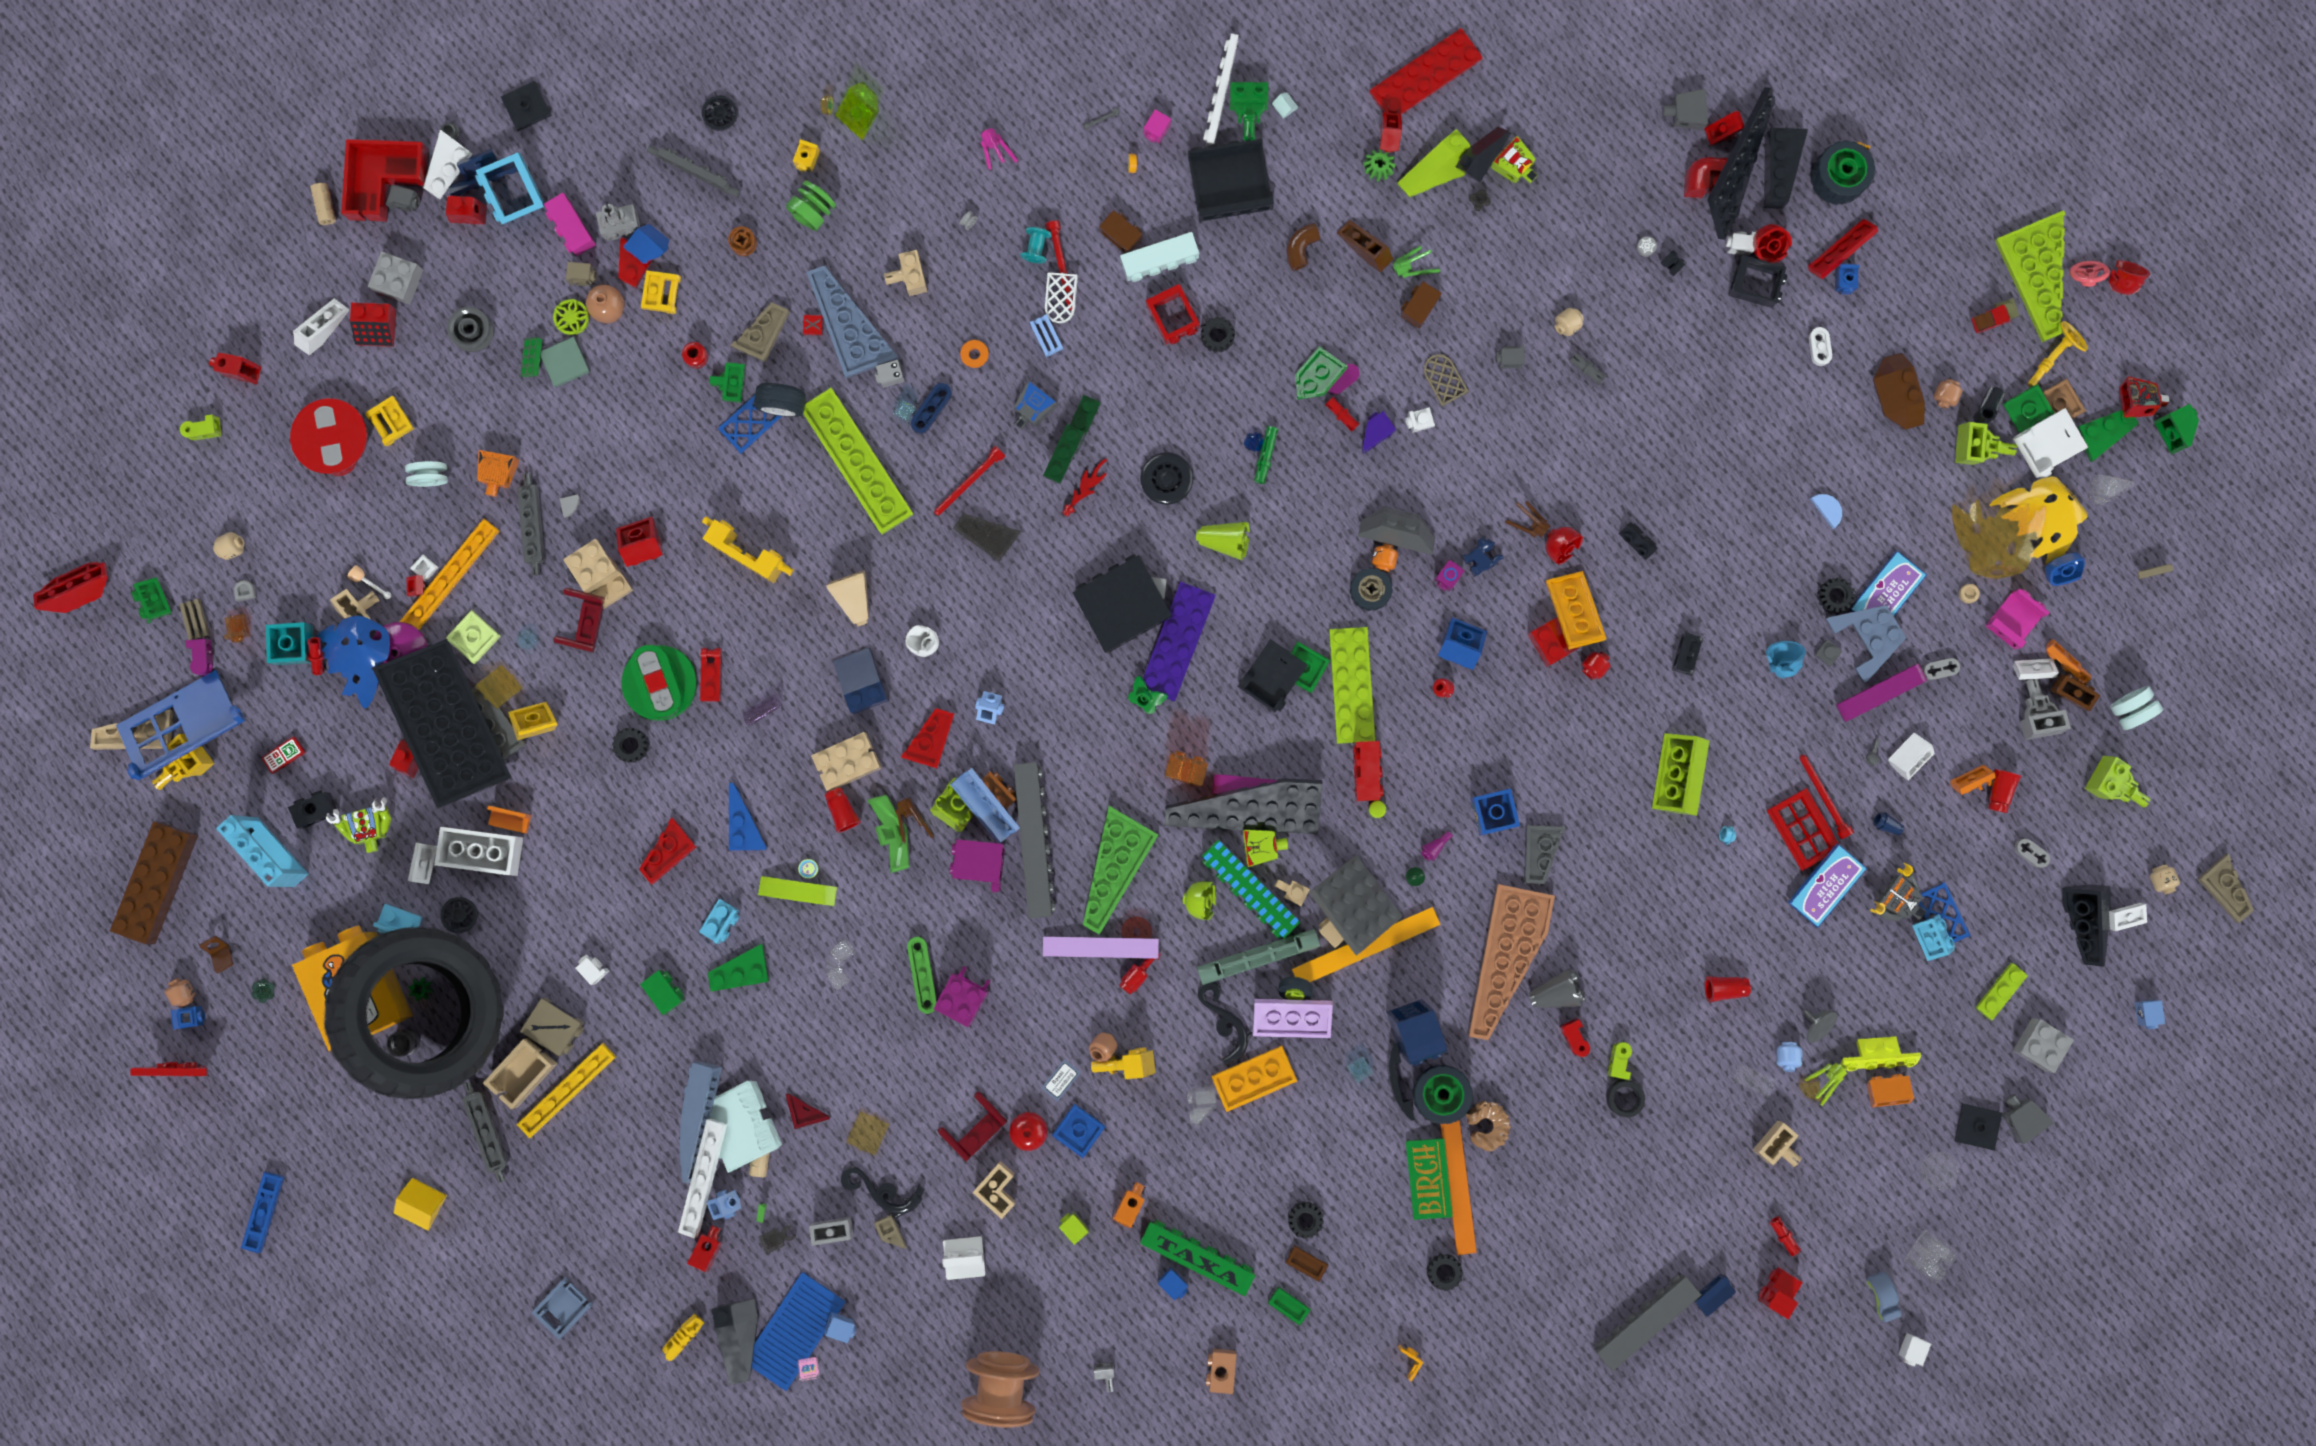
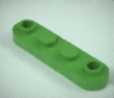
M914 937L908 942L907 949L918 1009L922 1013L929 1014L935 1011L933 1008L937 1003L928 946L923 938ZM916 943L921 944L920 950L914 948ZM926 1000L931 1001L930 1007L924 1005Z

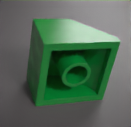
M2188 404L2153 422L2172 455L2192 446L2199 419L2196 410L2191 404Z

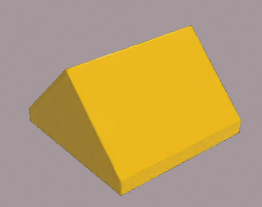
M547 702L508 712L517 741L553 731L557 727V722Z
M411 1178L396 1198L394 1214L429 1231L447 1195L415 1178Z

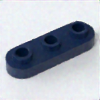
M939 383L932 389L911 420V427L914 432L924 434L931 428L952 397L949 385ZM941 391L946 392L944 397L939 396ZM929 407H935V411L929 412ZM919 422H924L922 428L918 427Z

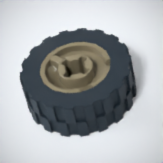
M1377 568L1363 569L1361 572H1358L1350 584L1351 599L1355 602L1354 604L1366 611H1376L1383 608L1393 593L1390 577L1384 571L1382 572ZM1369 586H1372L1375 589V591L1372 594H1370V591L1367 589Z

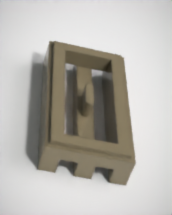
M194 599V601L179 604L188 639L196 640L210 636L201 599ZM193 605H196V609H197V613H198V616H199L201 628H202V631H203L202 634L200 633V630H199L198 621H197V618H196V615H195V611H194ZM187 607H188V609H189V613H190V616H191L193 628H194V631H195V636H194V632H193V629H192V625H191V621H190V617H189V614H188Z

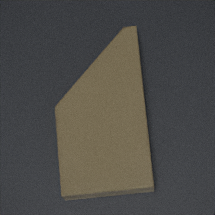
M2172 564L2138 571L2137 576L2138 579L2168 573L2174 571Z
M892 1214L874 1222L882 1241L903 1249L907 1248Z

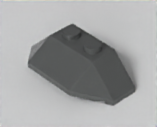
M1384 506L1361 520L1358 537L1426 554H1433L1435 537L1421 515Z

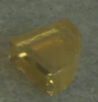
M1819 1081L1798 1083L1801 1092L1806 1097L1815 1101H1822L1821 1097L1819 1099L1815 1097L1820 1091Z

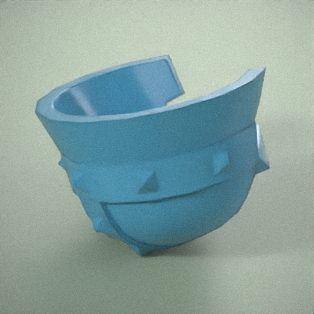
M1779 641L1770 645L1766 650V655L1769 660L1771 673H1775L1780 678L1796 675L1801 667H1803V659L1806 655L1805 648L1793 641Z

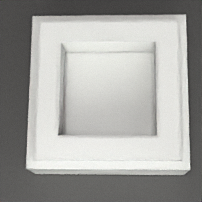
M423 554L410 569L417 575L423 576V580L426 582L439 567Z

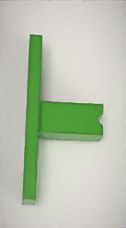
M759 1204L757 1222L763 1223L767 1204Z

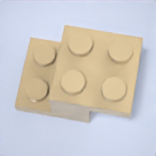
M597 539L592 540L563 559L584 592L605 597L603 610L633 591L615 561L606 554Z

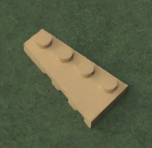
M171 709L155 716L160 731L173 725V711ZM151 719L132 729L138 744L156 735ZM117 723L92 729L90 748L93 750L126 749L117 729ZM172 731L163 736L166 745L171 741ZM159 739L151 742L150 744L142 747L141 749L163 748Z

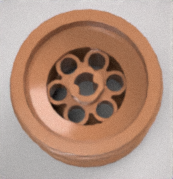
M989 1351L977 1355V1358L970 1359L965 1363V1367L970 1372L979 1375L977 1395L967 1397L961 1401V1406L963 1407L962 1415L966 1419L978 1424L995 1427H1019L1028 1425L1033 1421V1414L1036 1412V1408L1031 1403L1022 1400L1024 1380L1038 1376L1040 1369L1030 1363L1029 1358L1016 1353Z

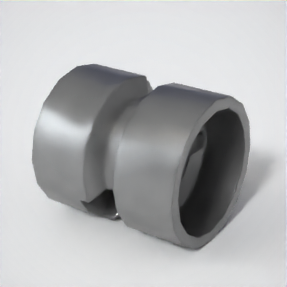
M411 1030L394 1032L387 1039V1050L396 1057L411 1055L418 1050L420 1038Z

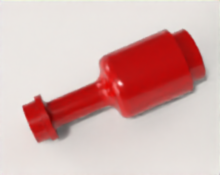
M1146 958L1140 966L1133 965L1122 977L1119 986L1130 995L1136 992L1148 977L1146 974L1147 968L1155 959L1159 960V958Z

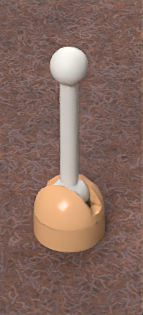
M355 565L348 573L347 578L354 582L364 581L383 594L385 599L391 598L390 592H385L364 578V571L359 566Z

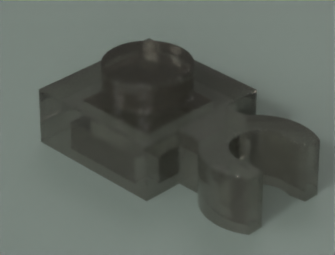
M792 1225L785 1226L782 1232L775 1228L759 1236L766 1255L784 1247L785 1243L783 1240L791 1241L796 1237V1234L788 1236L786 1233Z

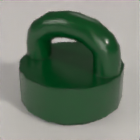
M1413 867L1406 872L1405 878L1409 885L1420 886L1425 881V873L1422 869Z

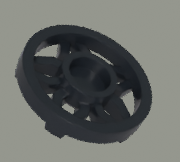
M713 96L702 107V118L705 124L713 130H727L737 120L738 112L736 105L726 96ZM717 100H725V102L720 105ZM710 104V107H711L712 110H709L708 112H706V109H707L708 105ZM732 106L734 109V115L729 112ZM714 120V126L711 125L708 121ZM723 120H725L726 122H729L727 125L723 126V125H724V121H723ZM721 121L720 126L718 127L717 122Z
M465 897L451 898L441 909V922L447 930L453 933L467 932L477 922L478 911L476 905ZM460 900L466 901L469 904L463 906ZM452 903L453 910H446L448 905ZM472 907L469 912L466 911V908ZM451 912V917L445 915L446 913ZM472 912L474 913L473 919L468 916ZM445 918L448 920L452 919L451 927L447 924ZM468 919L471 924L466 923L465 920ZM462 924L467 926L465 929L458 930Z

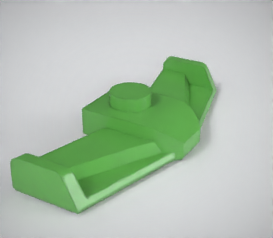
M883 795L868 799V803H870L882 824L875 828L880 846L889 844L890 873L909 868L908 831L906 824L903 823L906 843H902L898 817L895 812L896 809L888 796Z

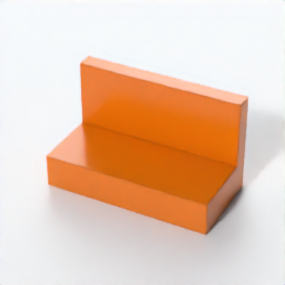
M488 806L487 809L491 810L488 825L527 834L532 815Z

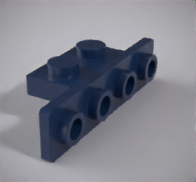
M492 148L457 162V167L464 180L449 186L450 196H460L467 190L481 187L475 177L477 175L476 170L498 161ZM513 161L487 172L485 175L488 181L494 182L503 175L516 173L518 169Z

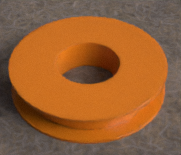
M971 340L962 346L960 356L966 366L978 368L986 363L989 352L983 342ZM975 349L980 352V356L978 359H971L969 353Z

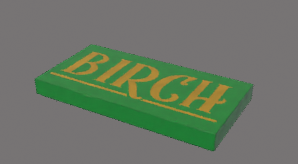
M1445 1138L1406 1141L1414 1220L1453 1217Z

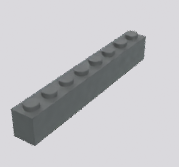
M1037 762L1014 764L1028 919L1050 917L1052 912H1056L1055 901H1051L1050 893H1054L1053 881L1049 882L1048 874H1052L1051 862H1047V855L1050 854L1049 843H1045L1048 827L1047 824H1043V816H1046V806L1041 803V797H1044V786H1040L1039 778H1043L1042 766L1038 767Z

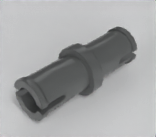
M1578 352L1569 361L1582 371L1581 374L1587 375L1598 385L1606 378V375L1593 366L1594 363H1589Z

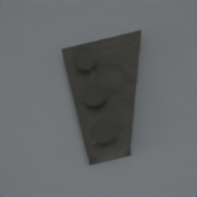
M965 513L953 527L954 531L999 563L1022 533L1020 530L995 524Z

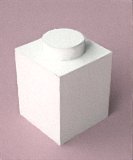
M1906 1333L1898 1355L1904 1358L1903 1362L1915 1367L1916 1364L1923 1366L1931 1344Z

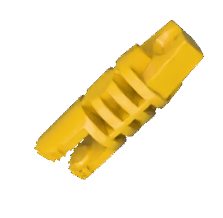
M693 1314L667 1341L662 1349L666 1360H674L685 1346L689 1344L688 1342L696 1336L704 1324L701 1317Z

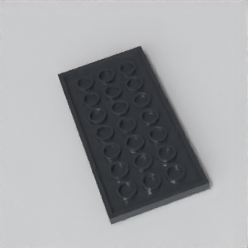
M448 639L372 668L437 809L511 779L509 770Z

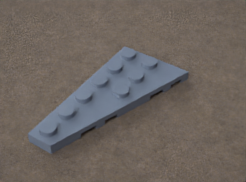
M825 266L807 272L845 378L876 368L877 365L899 359Z

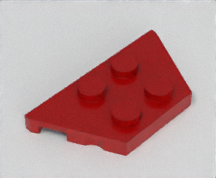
M197 1062L157 1063V1066L131 1068L130 1076H207L208 1068L205 1065H197Z

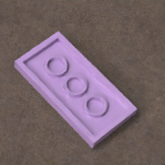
M1254 999L1253 1036L1331 1038L1332 1001Z

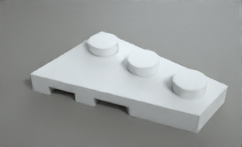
M439 130L423 186L425 190L439 200L460 173L457 162L472 156L470 151L441 130Z

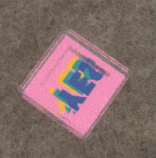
M817 1357L798 1360L800 1381L820 1378Z

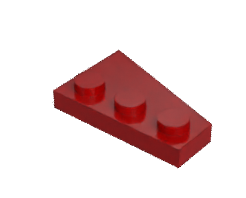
M672 817L664 833L662 832L659 836V841L651 849L639 868L640 872L652 885L697 847Z

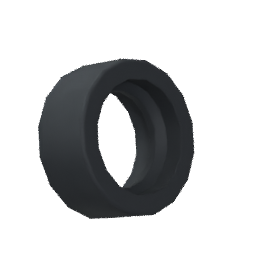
M1623 1079L1614 1082L1609 1087L1606 1101L1612 1112L1618 1116L1629 1118L1636 1116L1642 1111L1645 1105V1094L1638 1084ZM1629 1087L1636 1093L1637 1102L1633 1108L1622 1110L1615 1104V1093L1620 1088Z

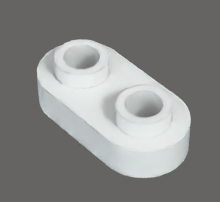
M1815 328L1809 334L1811 359L1815 365L1824 366L1832 359L1830 335L1825 328ZM1815 336H1820L1821 341H1817ZM1818 354L1823 355V360L1818 358Z

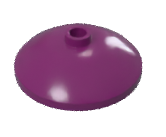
M393 622L384 625L383 627L389 633L390 649L387 660L380 665L427 647L426 638L420 630L408 623ZM377 631L372 639L380 640L382 638L381 633ZM393 649L397 650V656L393 654Z

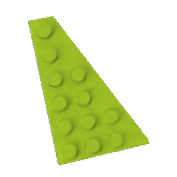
M2064 210L1995 240L2041 342L2062 334L2061 319L2063 311H2061V299H2063L2062 278L2064 276V270H2062L2065 244L2063 240L2065 235V229L2063 228Z

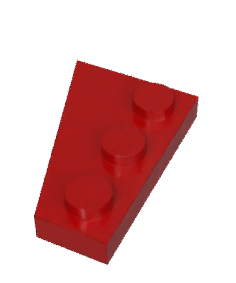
M936 708L901 758L938 769L955 714Z

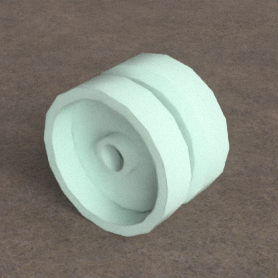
M2150 686L2130 692L2110 705L2114 715H2123L2119 720L2123 730L2139 726L2163 711L2159 701H2150L2154 696Z

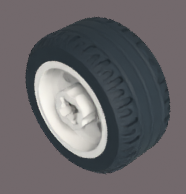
M761 383L756 387L754 406L757 410L771 415L799 417L804 413L806 394L799 388L785 384Z

